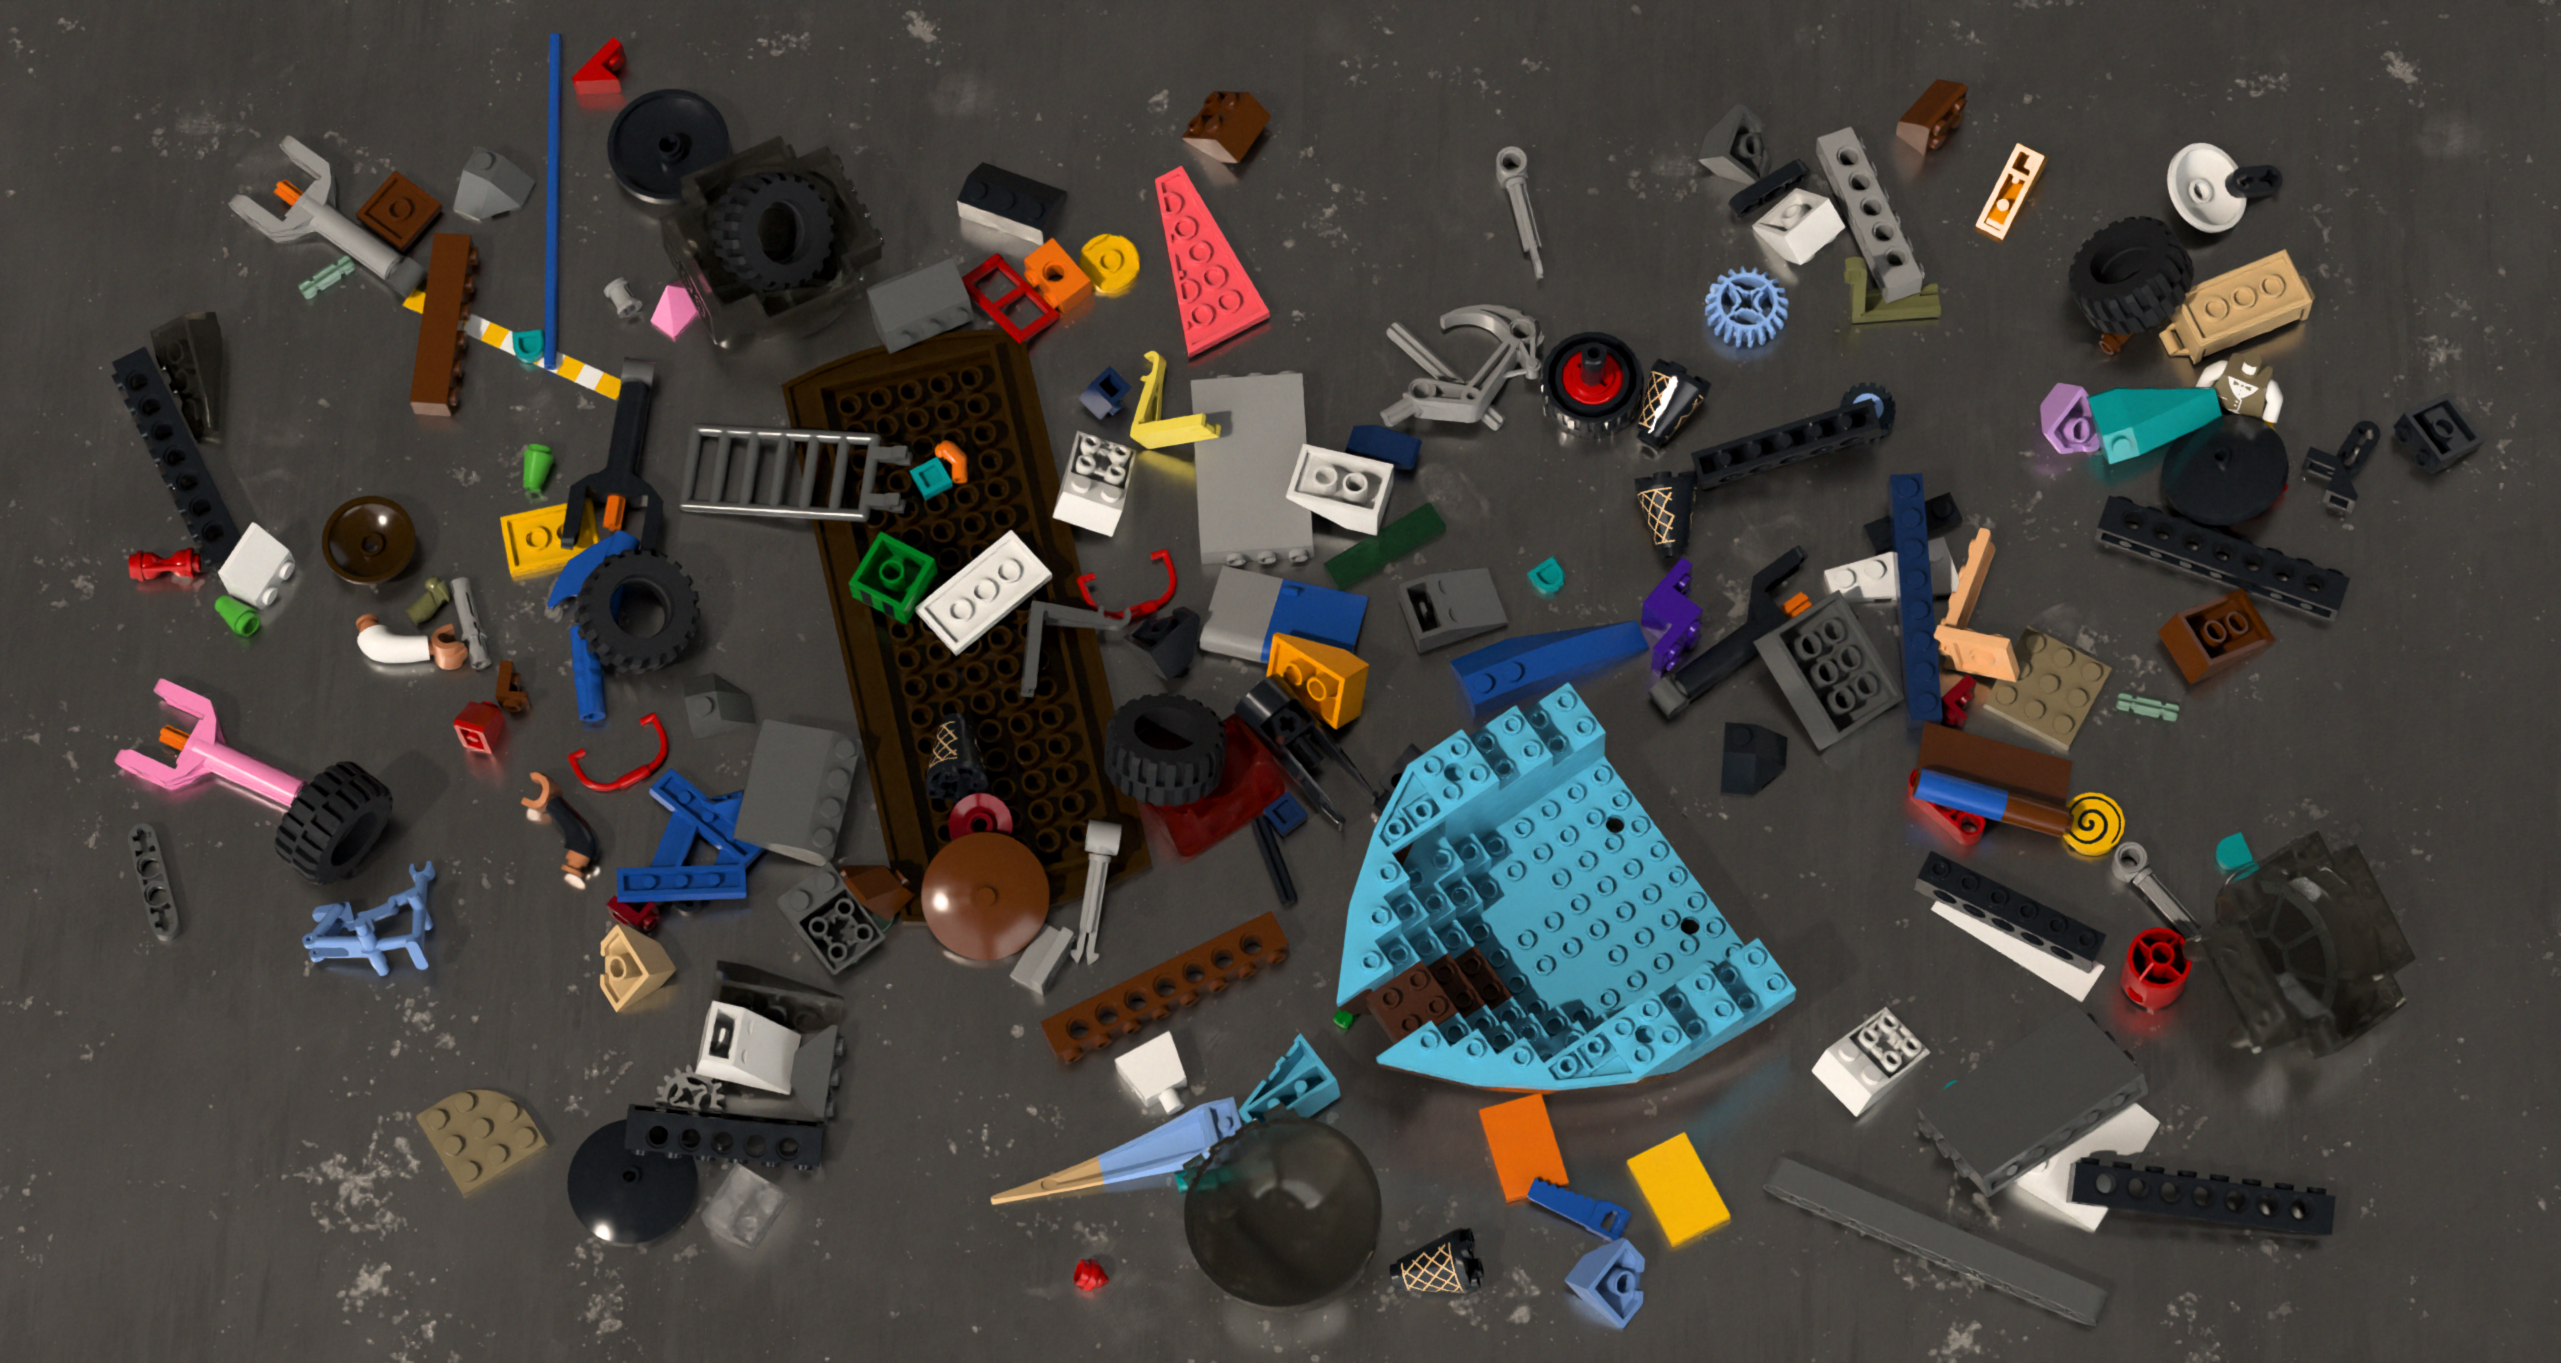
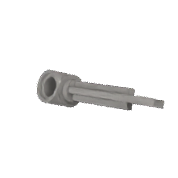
M1509 146L1503 148L1497 155L1496 176L1498 181L1503 186H1506V190L1509 192L1524 252H1530L1535 276L1537 279H1542V263L1537 250L1542 248L1526 188V181L1528 180L1527 157L1520 148ZM1513 163L1516 164L1518 168L1515 170H1508L1504 166Z
M1092 819L1088 823L1085 851L1093 853H1089L1088 858L1090 862L1076 950L1070 949V955L1076 963H1079L1084 950L1086 932L1089 933L1086 949L1087 965L1092 964L1099 958V954L1094 953L1108 864L1111 862V857L1108 855L1117 856L1122 824Z
M2136 842L2121 844L2117 848L2111 863L2114 876L2121 881L2133 882L2136 887H2140L2186 939L2191 937L2204 951L2203 954L2214 960L2219 953L2216 945L2206 938L2199 930L2201 925L2153 874L2154 872L2150 869L2151 864L2147 860L2145 849ZM2123 857H2131L2136 861L2137 865L2134 867L2125 866L2121 859Z

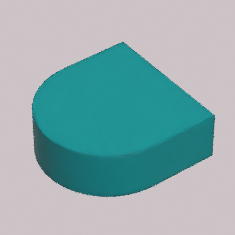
M543 329L512 333L513 349L520 361L534 363L543 357Z
M1553 556L1527 573V577L1532 584L1543 594H1555L1563 588L1565 583V572Z
M2241 832L2226 837L2219 842L2215 857L2222 868L2238 870L2253 864L2254 859Z

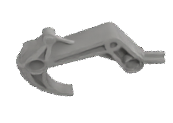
M1492 304L1471 305L1442 315L1440 317V326L1444 330L1461 324L1477 325L1494 333L1502 341L1501 346L1472 380L1463 381V379L1444 382L1429 378L1414 379L1410 383L1408 391L1403 393V399L1380 413L1384 419V424L1387 427H1393L1411 415L1422 419L1466 423L1477 422L1507 378L1523 374L1528 379H1536L1540 376L1541 363L1537 357L1543 352L1545 335H1542L1539 321L1531 315L1524 316V311L1515 307L1509 309L1506 308V305L1499 304L1496 306ZM1517 363L1522 366V369L1513 370Z

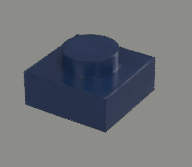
M1289 791L1263 809V814L1283 837L1308 819L1306 811Z

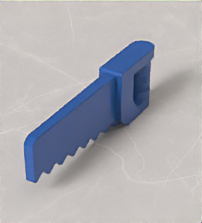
M1537 1178L1534 1179L1527 1194L1530 1200L1585 1226L1587 1231L1610 1242L1621 1238L1631 1216L1630 1211L1608 1200H1597L1594 1202L1591 1197L1585 1199L1582 1194L1575 1195L1572 1190L1566 1192L1563 1187L1557 1189L1555 1184L1549 1186L1546 1181L1539 1182ZM1613 1213L1616 1217L1610 1230L1608 1231L1600 1227L1605 1215Z

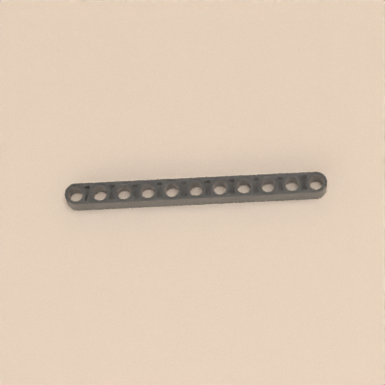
M1775 1157L1763 1185L1766 1191L1777 1197L2084 1324H2097L2108 1297V1293L2104 1289L1785 1157Z

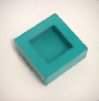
M938 457L910 470L911 477L925 500L953 486L952 480Z

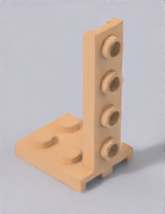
M1980 528L1976 539H1972L1970 542L1967 564L1962 565L1960 569L1958 588L1951 593L1947 617L1942 618L1940 625H1937L1934 638L1940 642L1938 648L1940 655L1945 656L1944 668L2017 682L2020 669L2010 639L1999 634L1986 635L1977 633L1967 628L1996 550L1994 544L1990 542V531Z

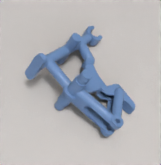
M426 861V868L421 872H418L414 863L410 864L409 873L415 882V887L392 895L387 903L379 907L359 913H354L349 902L316 907L312 917L320 923L312 933H308L302 938L304 947L310 949L309 956L313 962H320L324 958H368L380 976H384L389 973L390 968L383 951L406 947L415 967L420 970L427 969L429 961L424 952L425 930H430L434 925L426 909L428 881L432 880L436 873L431 861ZM410 903L413 909L412 933L381 939L377 937L373 922L390 915H396L399 911V906ZM346 927L349 931L356 930L357 936H338V934Z

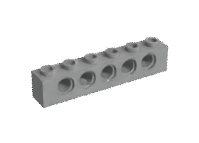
M1851 126L1818 137L1816 155L1887 304L1921 292L1922 279H1925V273L1922 264L1919 261L1915 262L1913 258V247L1909 237H1904L1900 230L1901 222L1897 212L1891 211L1888 205L1889 196L1886 188L1879 186L1874 163L1868 161L1864 154L1866 149L1861 136L1856 137ZM1843 162H1851L1853 165H1845ZM1855 187H1863L1865 190H1856ZM1875 212L1877 215L1871 216L1866 213ZM1879 237H1886V238H1888L1889 240H1887V241H1882V240H1879L1878 238H1879ZM1891 262H1898V263H1900L1901 265H1900V266H1893V265H1891V264H1889V263H1891Z

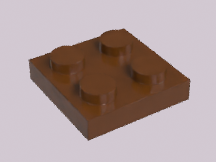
M395 170L356 213V217L360 222L404 253L443 210V207L439 201Z

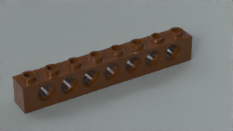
M1271 910L1041 1021L1042 1032L1058 1064L1065 1061L1073 1063L1082 1058L1084 1052L1094 1047L1102 1049L1111 1044L1113 1038L1123 1033L1125 1035L1133 1034L1142 1028V1024L1152 1019L1154 1021L1162 1020L1170 1015L1171 1010L1181 1005L1182 1007H1188L1195 1004L1201 995L1210 991L1211 993L1220 992L1232 980L1239 977L1240 979H1246L1257 972V968L1265 964L1275 965L1286 958V954L1290 953L1289 943ZM1257 943L1262 948L1257 953H1248L1245 947L1248 944ZM1222 957H1229L1233 960L1232 964L1228 967H1220L1216 962ZM1193 971H1200L1204 974V977L1199 981H1191L1187 978L1189 973ZM1164 985H1171L1175 988V991L1170 995H1162L1158 992ZM1135 999L1146 1001V1005L1141 1009H1133L1129 1006ZM1106 1013H1114L1118 1016L1112 1023H1104L1100 1020ZM1077 1027H1085L1089 1030L1084 1037L1078 1038L1072 1035V1031Z

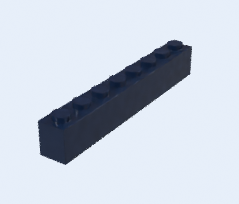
M1922 473L1890 475L1887 484L1907 729L1923 728L1925 722L1940 725L1943 719L1937 643L1934 638L1935 620Z

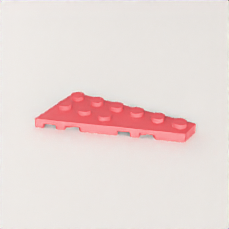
M1180 166L1156 178L1155 185L1188 357L1191 358L1269 318L1270 312L1185 170Z

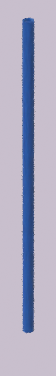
M558 33L550 34L544 328V369L547 370L556 369L562 53V35Z

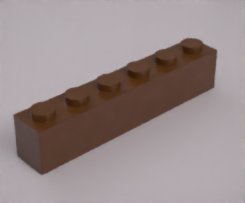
M434 233L410 395V404L415 414L451 416L452 407L458 404L459 389L456 387L457 377L462 376L463 360L460 359L461 349L466 348L467 332L464 331L465 321L470 320L471 304L468 302L469 293H473L475 288V276L472 274L473 265H477L479 261V248L474 245L471 235Z

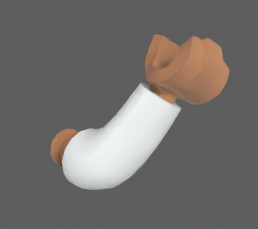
M373 613L365 614L356 621V626L360 633L357 637V643L362 652L374 661L382 663H411L430 660V655H434V660L439 667L453 670L463 666L464 660L468 656V649L464 647L462 642L455 639L452 623L438 628L432 634L431 640H428V635L394 634L388 627L381 625L377 615Z

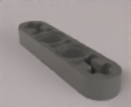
M139 823L129 830L128 843L150 927L155 936L160 940L170 941L175 939L181 931V921L156 831L149 824ZM142 833H146L148 836L146 842L150 852H144L142 845L138 841ZM149 860L159 862L158 871L152 875H146L142 871L143 865ZM156 889H164L167 892L166 899L158 904L152 903L150 901L151 893ZM165 911V915L171 923L168 931H163L160 927L163 925L159 912Z

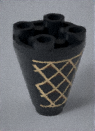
M1658 358L1651 368L1637 427L1639 433L1636 438L1658 449L1661 443H1665L1703 402L1712 384L1699 376L1693 378L1687 375L1688 369L1676 362L1671 361L1668 363Z
M1671 471L1653 473V477L1634 479L1636 495L1657 550L1661 551V557L1676 558L1687 555L1686 548L1689 547L1697 491L1696 472L1678 473V477H1672Z
M952 713L944 716L939 726L925 777L926 793L930 798L954 801L957 804L966 796L984 793L989 786L988 772L973 730L966 716L962 714Z
M1471 1228L1454 1229L1397 1260V1263L1390 1264V1275L1394 1288L1396 1290L1403 1289L1407 1292L1473 1293L1480 1289V1278L1484 1277V1269L1481 1259H1475L1472 1247H1475V1239Z

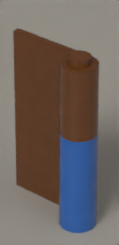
M1925 722L1912 797L2062 838L2064 832L2070 833L2074 821V815L2070 814V808L2066 807L2072 761Z

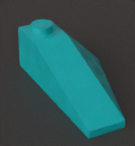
M2115 387L2087 396L2101 453L2109 464L2139 456L2203 427L2212 420L2222 416L2214 387H2177L2176 389H2157L2156 387L2128 389L2127 387Z

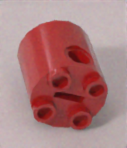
M2151 928L2137 935L2129 946L2120 977L2121 985L2130 999L2150 1010H2159L2177 1000L2185 987L2192 967L2193 956L2189 944L2182 935L2167 928Z

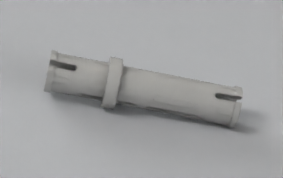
M456 578L451 581L450 588L463 630L462 642L467 646L471 667L473 669H483L491 664L485 642L487 639L486 631L482 629L469 578Z

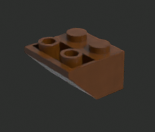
M1936 79L1898 121L1896 135L1924 156L1931 148L1936 150L1945 140V133L1951 127L1953 129L1957 128L1965 117L1963 113L1964 108L1968 102L1966 100L1968 87L1963 83Z
M1214 91L1205 99L1204 106L1198 115L1188 123V129L1181 138L1220 162L1239 163L1269 121L1271 115L1249 92Z

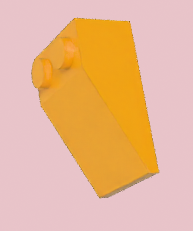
M1276 632L1272 638L1266 678L1278 673L1315 717L1334 729H1338L1361 715L1369 664L1345 649Z

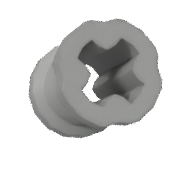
M626 277L612 281L604 289L605 296L611 298L617 307V313L620 318L630 317L643 306L641 300L636 298L629 288L630 282Z

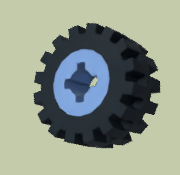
M1865 382L1860 383L1858 388L1855 385L1852 386L1850 391H1846L1843 395L1840 408L1872 398L1882 435L1885 437L1889 429H1892L1896 414L1895 400L1892 401L1891 393H1885V387L1883 386L1876 388V383L1870 382V386H1866ZM1881 436L1873 438L1874 441L1880 440Z

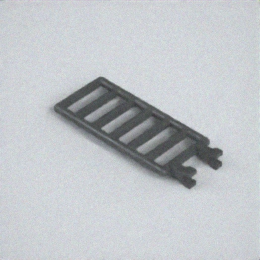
M695 423L690 430L678 505L680 510L687 512L866 522L869 520L871 509L904 513L906 501L901 499L900 493L873 494L878 462L911 466L913 454L908 452L907 446L881 447V436L877 433ZM702 436L719 437L709 500L692 499ZM749 438L739 502L722 501L731 439ZM761 439L779 440L769 504L751 503ZM791 441L808 442L798 506L781 505ZM821 443H837L838 448L829 506L812 507L811 502ZM851 444L868 445L858 509L841 508Z

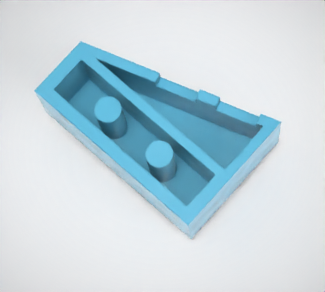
M1299 1033L1294 1040V1045L1284 1057H1280L1276 1062L1275 1069L1266 1080L1261 1081L1238 1112L1243 1127L1262 1150L1339 1098L1341 1094L1336 1078L1301 1033Z

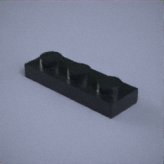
M1950 492L1925 501L1927 536L1962 523L1963 518ZM1889 515L1863 526V531L1875 556L1892 550Z

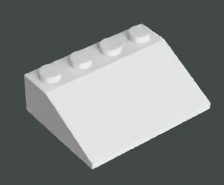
M2134 1102L2013 1181V1183L2095 1231L2109 1208L2066 1203L2070 1163H2080V1157L2100 1159L2099 1165L2112 1167L2113 1161L2131 1163L2133 1169L2161 1122ZM2101 1174L2097 1178L2096 1184L2098 1189L2103 1193L2108 1192L2111 1187L2109 1177Z

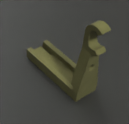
M1862 257L1845 259L1847 271L1844 272L1845 283L1850 284L1849 303L1852 323L1941 317L1938 284L1922 285L1921 292L1886 304L1879 288L1866 289V260Z

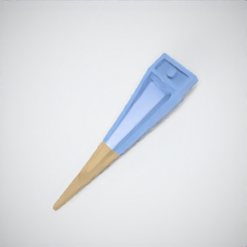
M1234 1096L1201 1104L1174 1120L1099 1156L1039 1180L993 1195L991 1202L992 1204L1005 1203L1216 1164V1159L1247 1152V1145Z

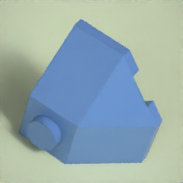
M1622 1237L1584 1254L1564 1281L1583 1301L1623 1329L1643 1304V1290L1639 1288L1640 1272H1644L1645 1259L1626 1238Z

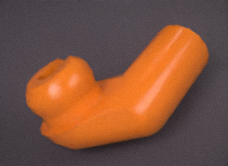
M944 440L942 443L937 444L935 455L941 460L947 459L952 464V482H967V455L953 441Z

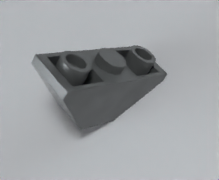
M830 1025L795 1051L790 1079L795 1095L816 1121L824 1122L823 1127H827L828 1117H833L835 1113L836 1099L831 1098L833 1086H838L840 1081V1067H836L838 1055L843 1056L845 1048V1036H841L838 1025Z

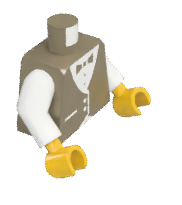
M2249 352L2244 356L2232 353L2227 361L2220 360L2205 368L2195 387H2214L2220 407L2242 416L2260 421L2263 419L2265 420L2264 423L2274 429L2273 423H2277L2283 403V394L2278 383L2273 380L2274 369L2263 364L2260 355L2254 352Z

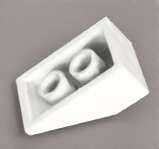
M1303 444L1286 498L1346 529L1377 536L1393 487L1394 465Z

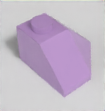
M2057 383L2040 405L2042 433L2058 453L2093 452L2100 448L2087 400L2089 395L2082 386Z

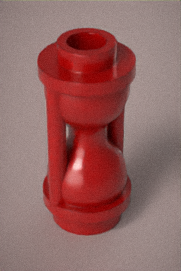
M193 547L176 551L169 558H162L154 552L139 550L136 554L129 555L131 579H138L140 582H143L146 579L158 577L163 571H171L178 577L193 579L196 577V572H201L200 553H195Z

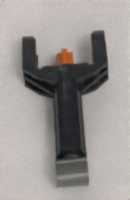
M629 357L624 358L607 465L602 471L589 474L570 486L561 549L573 550L574 546L578 543L585 498L589 497L592 498L591 501L606 503L603 528H609V531L621 530L625 506L640 509L641 506H646L641 548L650 549L651 555L655 556L664 501L649 483L642 480L637 470L656 362Z
M1800 545L1792 548L1753 576L1748 617L1744 625L1673 675L1674 680L1671 676H1667L1649 690L1648 694L1667 718H1671L1681 712L1689 704V699H1694L1757 654L1759 651L1753 643L1755 640L1812 606L1807 595L1799 592L1780 607L1767 594L1798 572L1800 566L1806 561L1808 554ZM1851 608L1852 612L1854 613V615L1856 616V618H1857V620H1858V619H1859L1858 615H1857V614L1854 612V610Z

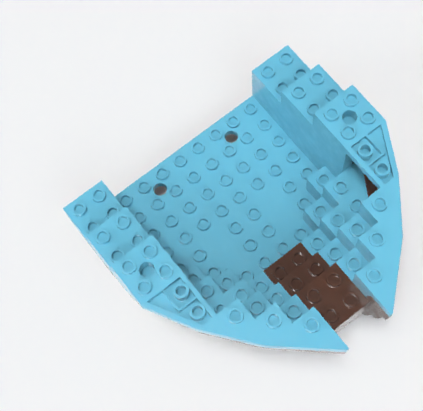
M1569 682L1522 713L1516 705L1470 736H1467L1463 729L1459 730L1409 763L1373 831L1349 904L1337 1006L1341 1012L1346 1010L1353 1015L1359 1012L1364 1015L1373 1014L1392 1040L1394 1046L1376 1057L1377 1063L1381 1068L1494 1091L1552 1095L1559 1092L1625 1085L1627 1088L1662 1081L1674 1072L1687 1069L1711 1057L1795 1000L1796 988L1759 938H1756L1746 946L1742 943L1605 758L1606 732ZM1617 818L1623 822L1624 829L1618 833H1613L1607 829L1606 823L1610 819ZM1686 920H1693L1698 923L1699 930L1695 934L1688 935L1682 931L1681 924Z

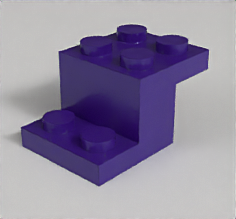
M1683 557L1646 598L1642 607L1641 626L1660 639L1653 647L1651 671L1660 678L1667 670L1672 672L1679 665L1682 659L1680 655L1687 647L1692 649L1702 636L1700 634V629L1703 625L1701 622L1702 609L1688 599L1692 591L1690 588L1693 580L1691 577L1692 564Z

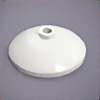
M2194 143L2186 146L2173 157L2167 174L2168 190L2176 210L2190 225L2209 233H2218L2233 227L2241 219L2247 198H2235L2227 192L2225 179L2231 172L2238 169V166L2228 154L2216 146L2207 143ZM2237 179L2238 184H2243L2245 187V182H2239Z

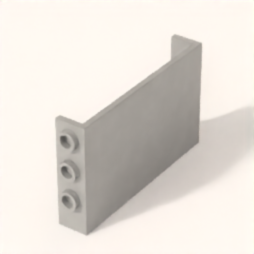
M1282 371L1277 375L1251 373L1246 377L1220 375L1214 379L1191 380L1193 415L1203 413L1206 415L1205 423L1210 425L1219 424L1221 426L1219 438L1194 442L1202 564L1227 563L1230 566H1239L1249 561L1270 564L1281 559L1302 562L1314 557L1311 510L1286 498L1302 445L1307 444L1302 373Z

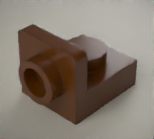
M500 660L495 696L499 707H503L508 711L518 712L522 708L530 709L531 701L528 693L517 692L520 689L521 674L516 671L513 661Z

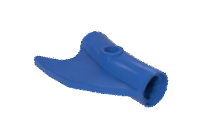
M617 530L614 535L588 547L570 559L555 583L547 603L549 609H554L568 597H577L585 579L607 557L612 554L619 555L623 550L633 549L634 552H637L641 542L636 537ZM625 585L619 587L610 599L611 615L617 625L619 624L620 607Z

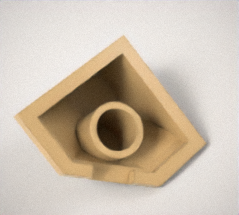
M618 923L601 942V955L605 956V973L600 974V987L616 1012L623 1011L659 989L676 971L674 964L660 943L623 923Z

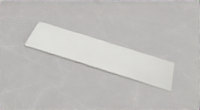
M1936 901L1931 908L1932 911L2080 1002H2083L2105 968L2104 965L2095 961L2088 974L1939 901Z

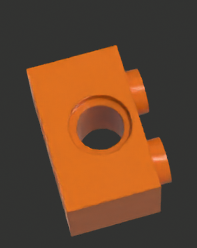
M1053 238L1024 259L1026 270L1024 276L1033 287L1038 285L1044 292L1043 297L1053 309L1057 307L1063 314H1066L1093 293L1091 280ZM1053 275H1061L1063 277L1059 281L1049 280Z

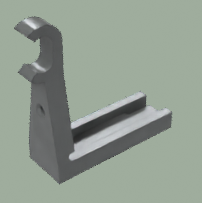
M1032 601L1028 614L1020 696L1031 698L1034 696V689H1036L1043 621L1046 622V625L1122 631L1130 622V609L1127 608L1123 612V620L1117 621L1104 617L1105 608L1102 604L1098 611L1094 612L1052 603Z

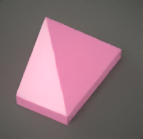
M688 276L667 285L652 316L651 323L674 340L708 303L698 281Z

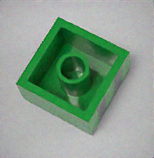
M880 531L850 580L849 586L853 598L907 625L915 612V607L921 602L938 571L934 558Z

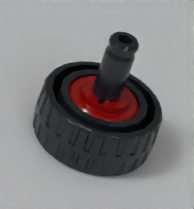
M1584 332L1574 334L1562 340L1551 350L1550 355L1546 357L1540 379L1541 401L1547 416L1562 431L1578 438H1606L1626 428L1637 415L1644 392V375L1636 353L1624 341L1602 332Z

